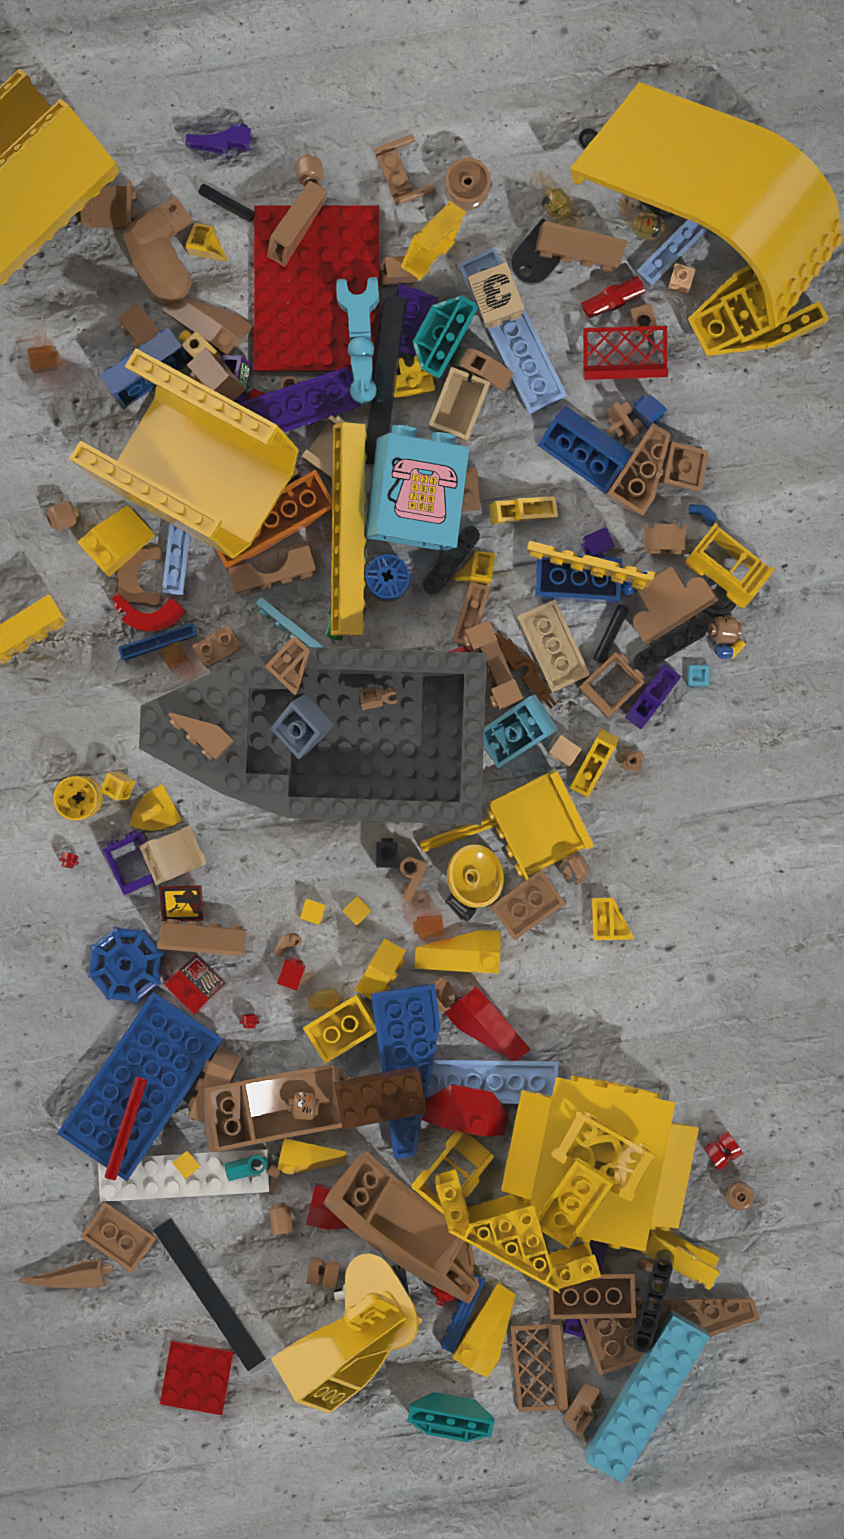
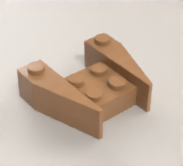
M487 620L465 630L466 636H463L467 648H470L472 653H487L486 667L489 671L487 678L491 687H495L491 689L489 694L492 706L501 710L522 701L523 697L499 648L497 637L490 621Z

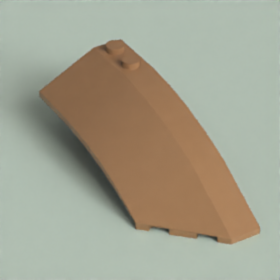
M330 1064L204 1088L205 1132L209 1152H219L277 1139L342 1128L333 1082L352 1078L340 1071L335 1065ZM296 1092L314 1093L316 1098L319 1099L318 1115H315L312 1120L295 1119L292 1114L293 1112L288 1111L289 1099H294Z
M364 1150L335 1183L323 1204L352 1231L384 1256L423 1281L466 1303H471L479 1287L478 1277H473L475 1260L472 1247L469 1248L468 1242L448 1232V1226L443 1213L410 1190L367 1150Z

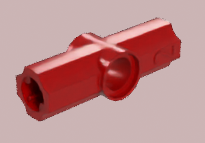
M638 276L619 285H611L603 289L600 294L581 302L583 311L588 320L608 310L614 311L625 305L627 301L644 294V285Z

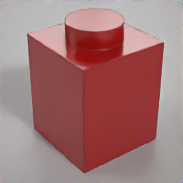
M293 957L290 960L286 959L277 984L297 991L306 966L302 965L303 961Z

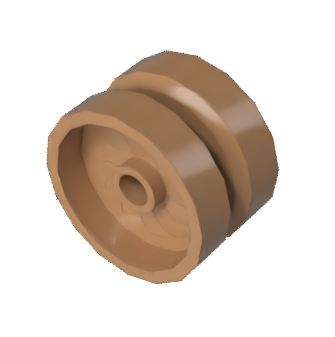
M461 158L455 161L448 168L445 176V194L448 200L463 210H474L482 206L487 200L491 186L490 173L487 167L480 160L474 158Z

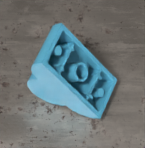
M534 694L484 727V748L497 768H500L557 731L558 728Z

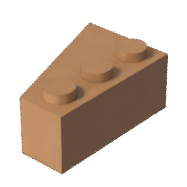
M219 1047L212 1060H207L202 1071L206 1073L204 1079H199L195 1088L198 1094L196 1097L192 1096L188 1108L191 1109L188 1117L205 1124L204 1088L231 1083L236 1068L242 1059L241 1056Z

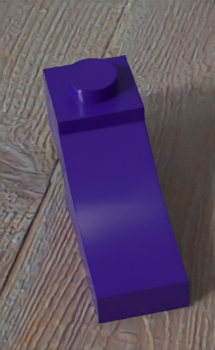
M237 123L236 126L231 125L230 129L215 134H187L185 143L187 148L228 155L229 147L250 150L253 134L252 129L248 128V125Z
M664 664L626 714L625 718L641 730L682 676Z

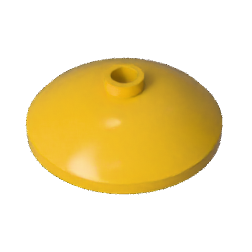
M472 844L460 848L453 854L447 868V880L451 892L458 901L468 907L480 908L490 905L498 898L503 888L504 873L499 859L490 849L482 845Z

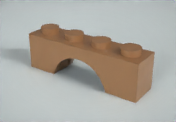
M309 545L290 550L285 565L274 573H260L253 569L249 563L228 568L235 594H240L241 597L253 594L252 590L259 588L261 591L273 588V584L281 583V585L292 583L293 579L297 577L307 579L317 572Z

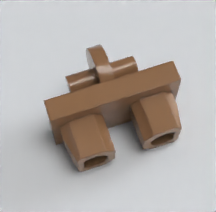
M617 402L606 412L609 416L607 421L611 426L607 429V432L611 434L615 431L618 437L622 436L628 443L639 434L644 425L638 418L633 421L628 418L627 415L632 412L628 402L622 404Z

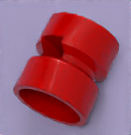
M728 1131L718 1137V1142L712 1141L703 1147L718 1170L728 1165V1160H735L743 1155L740 1147Z

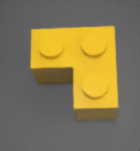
M384 938L355 991L372 1000L371 993L389 990L391 986L388 983L392 985L398 975L395 970L400 971L406 961L402 959L406 950Z

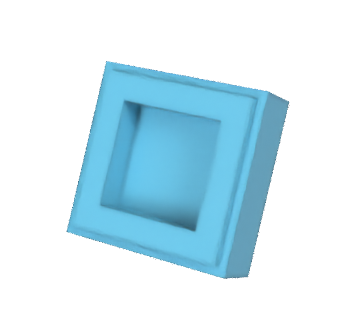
M688 665V686L709 687L710 665Z

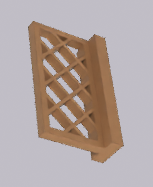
M563 1321L511 1326L519 1412L568 1411L571 1404ZM539 1329H549V1339L545 1343L535 1335ZM524 1330L530 1335L525 1344H522L517 1339L516 1331ZM532 1338L542 1345L536 1354L526 1347ZM543 1348L551 1353L552 1359L548 1364H545L537 1357ZM523 1349L533 1357L526 1366L519 1360L518 1356ZM534 1359L544 1367L538 1376L528 1368ZM546 1369L553 1374L554 1379L549 1386L539 1378ZM524 1371H527L535 1378L528 1387L521 1382L520 1376ZM536 1381L546 1388L540 1397L530 1390ZM547 1391H550L555 1396L556 1404L548 1405L541 1398ZM527 1392L537 1400L532 1406H523L522 1397Z

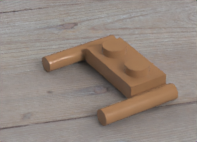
M413 134L374 148L396 206L435 191L432 183L412 191L397 148L415 142Z

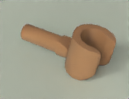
M272 1163L267 1172L268 1175L272 1176L269 1195H273L275 1183L281 1173V1170L274 1163Z

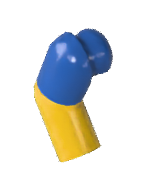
M738 638L732 646L718 644L714 648V653L721 659H733L746 644Z

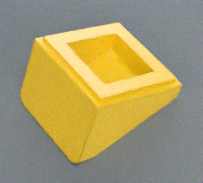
M357 896L342 911L357 926L372 910Z
M306 898L300 919L320 925L326 905Z
M189 1149L172 1162L184 1179H187L202 1166Z

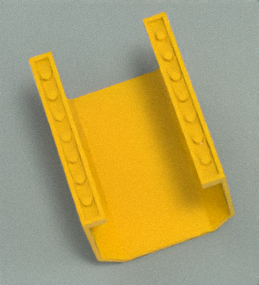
M20 69L0 86V285L5 284L16 270L22 268L26 260L35 255L46 241L51 240L61 227L68 224L70 218L81 211L85 204L91 198L97 196L100 190L107 183L113 181L120 172L117 163L73 109L61 99L51 107L31 83L30 77Z
M135 348L125 367L156 385L153 402L117 461L82 441H79L69 459L99 484L234 559L251 545L293 475L299 449L278 425Z

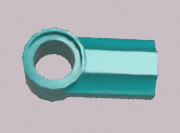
M255 1154L224 1163L228 1181L263 1173L268 1167L267 1157L263 1154ZM254 1159L262 1161V1169L258 1170L253 1167L252 1162Z

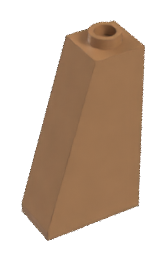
M309 180L270 237L267 257L284 267L326 200L327 191L320 184Z

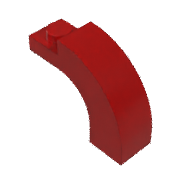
M116 593L112 598L115 602L113 606L121 614L124 611L127 613L121 620L127 625L143 631L166 629L177 623L187 613L173 598H170L159 610L152 613L138 611L119 593Z

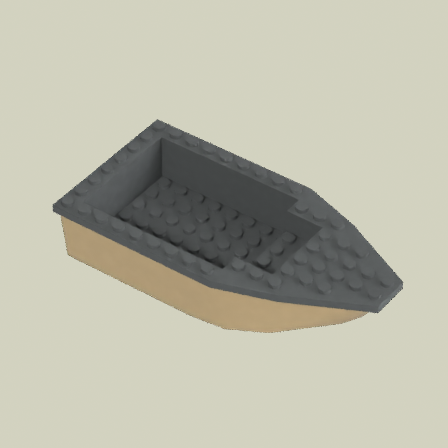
M307 647L310 650V654L298 693L294 695L265 668V665L279 652L276 651L226 666L141 705L139 749L223 795L288 819L481 825L487 653ZM379 686L380 690L391 686L395 687L397 703L387 704L382 702L383 706L362 710L358 690ZM306 694L330 719L334 726L319 743L301 759H298L270 728L292 701ZM171 712L218 725L235 742L218 760L214 757L210 760L201 752L203 747L198 742L194 745L185 737L188 733L183 728L178 730L169 722L172 718L168 714Z

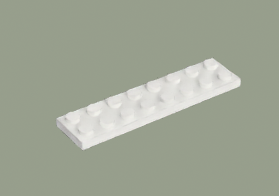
M267 1149L192 1153L202 1166L187 1179H184L172 1164L182 1154L144 1156L128 1181H125L118 1175L114 1181L106 1179L105 1173L107 1168L98 1162L100 1202L269 1192L268 1167L259 1175H251L228 1181L224 1163L255 1154H263L268 1159ZM260 1159L253 1160V1167L258 1170L262 1169V1161Z

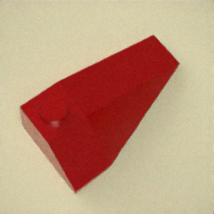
M474 986L452 1005L451 1009L444 1012L457 1029L511 1061H518L531 1050L477 986Z
M316 1183L306 1225L325 1230L349 1228L323 1204L332 1189L331 1186Z

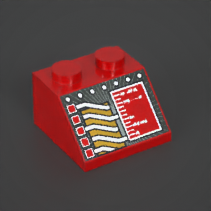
M195 954L164 986L195 1015L226 983Z

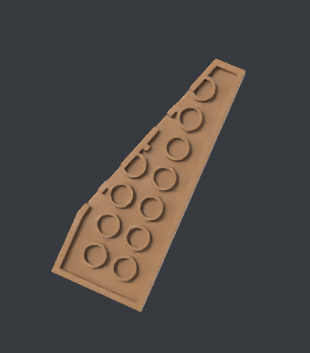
M752 1298L664 1299L656 1331L670 1309L706 1329L710 1337L757 1321L760 1318ZM635 1299L636 1318L587 1319V1323L584 1319H580L600 1376L638 1363L644 1352L634 1348L633 1337L643 1299ZM649 1299L652 1303L658 1302L656 1299ZM644 1318L646 1321H653L651 1318ZM639 1337L641 1340H647L646 1337Z

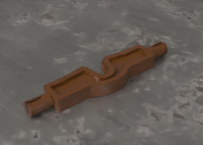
M498 630L495 635L497 642L500 644L499 648L512 669L516 671L522 666H527L529 671L521 678L522 682L539 700L543 699L547 706L552 709L557 703L549 695L551 690L540 678L535 662L530 657L522 654L512 640H507Z

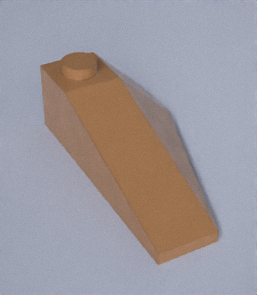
M653 423L606 497L622 508L643 516L655 498L671 434Z

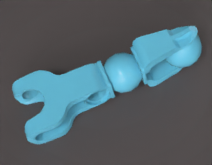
M377 277L368 278L367 290L360 295H354L348 291L345 279H337V302L339 307L348 314L350 343L348 344V354L351 357L354 378L350 386V394L355 401L363 405L375 397L377 390L375 383L371 380L374 345L371 341L370 313L379 303Z

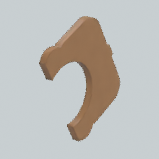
M158 547L140 549L119 568V571H117L118 593L128 602L148 603L151 606L160 604V593L144 591L138 583L137 574L139 568L149 560L162 561L163 550Z

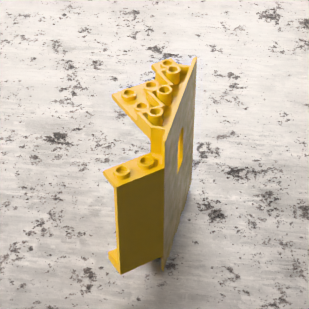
M571 1075L570 1080L556 1077L552 1096L521 1090L501 1191L509 1193L510 1198H524L523 1202L530 1203V1206L534 1205L538 1215L570 1169V1167L552 1157L551 1154L555 1148L558 1149L577 1116L575 1113L579 1111L585 1114L588 1111L597 1116L596 1121L634 1143L639 1144V1142H642L651 1147L649 1152L656 1155V1157L651 1160L633 1192L635 1196L632 1202L609 1190L578 1234V1240L589 1243L591 1240L608 1243V1247L620 1249L622 1246L646 1251L650 1229L655 1230L656 1226L657 1229L669 1231L670 1228L679 1229L699 1127L672 1122L676 1102L660 1099L661 1094L613 1081ZM586 1123L583 1124L577 1135L582 1141L587 1140L583 1135V1130L586 1133L592 1132V1127ZM598 1128L597 1136L608 1134ZM574 1140V1142H573L571 1148L569 1149L568 1153H569L575 1146L578 1145V1143H577L575 1140ZM620 1141L623 1150L630 1147L629 1145ZM603 1142L589 1146L595 1155V1161L619 1164L612 1142ZM584 1149L582 1150V1152H584L586 1155H583L581 1159L585 1162H588L590 1160V1155ZM632 1152L630 1158L636 1161L634 1163L626 1162L627 1167L635 1169L642 1155ZM611 1168L609 1176H614L615 1172L613 1170L619 1172V1169ZM630 1172L626 1173V1181L624 1187L626 1186L628 1180L632 1175V1173Z
M456 1169L435 1175L436 1189L449 1233L559 1292L560 1288L601 1277L589 1242L570 1246L569 1249L563 1248L548 1253L534 1205L530 1206V1203L523 1202L524 1198L514 1199L510 1198L508 1194L467 1207Z

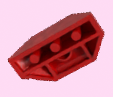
M450 1084L425 1100L427 1113H424L422 1118L425 1122L444 1129L481 1136L505 1135L509 1115L493 1091Z

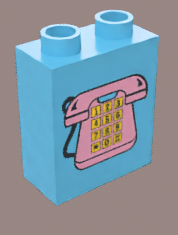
M393 425L391 433L377 438L365 538L439 551L457 548L469 447L456 445L457 436L453 434L435 432L432 433L431 440L416 438L417 429L414 427Z

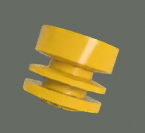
M87 776L68 777L62 780L55 788L53 794L54 806L57 812L66 819L72 821L88 819L96 815L101 809L103 793L100 792L101 787L93 778ZM81 794V796H84L85 799L83 801H79V799H76V795Z

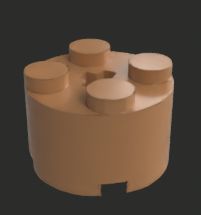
M644 524V549H648V553L661 554V549H669V554H682V550H686L687 524H682V528H678V524H653V528H649V524Z

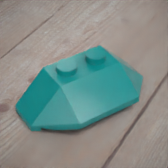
M460 295L432 305L412 342L422 370L438 379L441 378L471 325L479 308L477 303Z
M433 1392L410 1404L407 1422L413 1424L426 1435L471 1442L484 1437H491L495 1418L475 1399Z

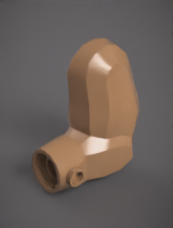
M176 196L143 213L123 232L135 272L146 286L152 299L160 304H174L181 301L189 293L192 284L190 272L178 259L176 250L171 243L174 234L177 236L192 223V219Z

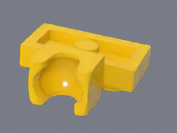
M417 356L414 357V365L412 367H407L402 358L399 359L400 375H397L394 398L435 392L433 375L421 371Z

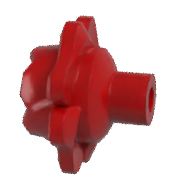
M435 1286L430 1291L434 1298H436L435 1304L438 1306H443L444 1302L453 1301L454 1296Z

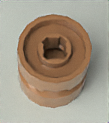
M311 1257L306 1284L318 1286L321 1283L324 1288L335 1290L341 1262L329 1260L325 1263L321 1258ZM325 1270L324 1276L318 1275V1271Z

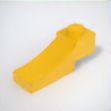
M556 496L519 498L516 500L495 501L489 504L491 525L555 519L558 517Z

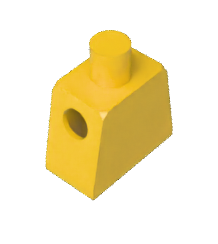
M184 330L179 335L178 339L183 343L182 347L191 360L205 347L222 360L218 351L199 333L194 332L191 334L189 331Z

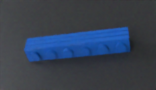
M190 623L118 647L122 660L126 661L198 637L194 624Z
M475 1273L473 1277H478L479 1287L471 1303L458 1300L456 1305L458 1309L456 1312H453L451 1325H447L445 1330L447 1334L445 1337H442L440 1342L442 1344L441 1348L451 1353H454L485 1282L484 1277Z

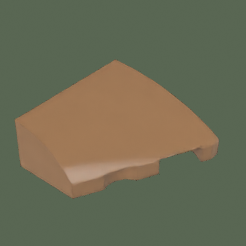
M585 1382L563 1418L571 1430L582 1441L587 1443L589 1436L586 1435V1430L589 1424L595 1423L597 1413L604 1398L598 1388Z

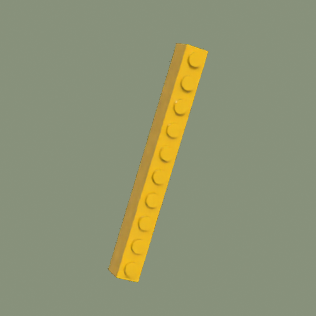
M346 422L333 425L331 635L354 637L363 635L365 628L363 620V610L365 608L363 589L365 588L364 567L366 563L364 557V546L366 544L364 536V526L366 523L364 505L366 503V495L364 491L366 483L365 462L367 454L365 452L367 432L365 431V424Z

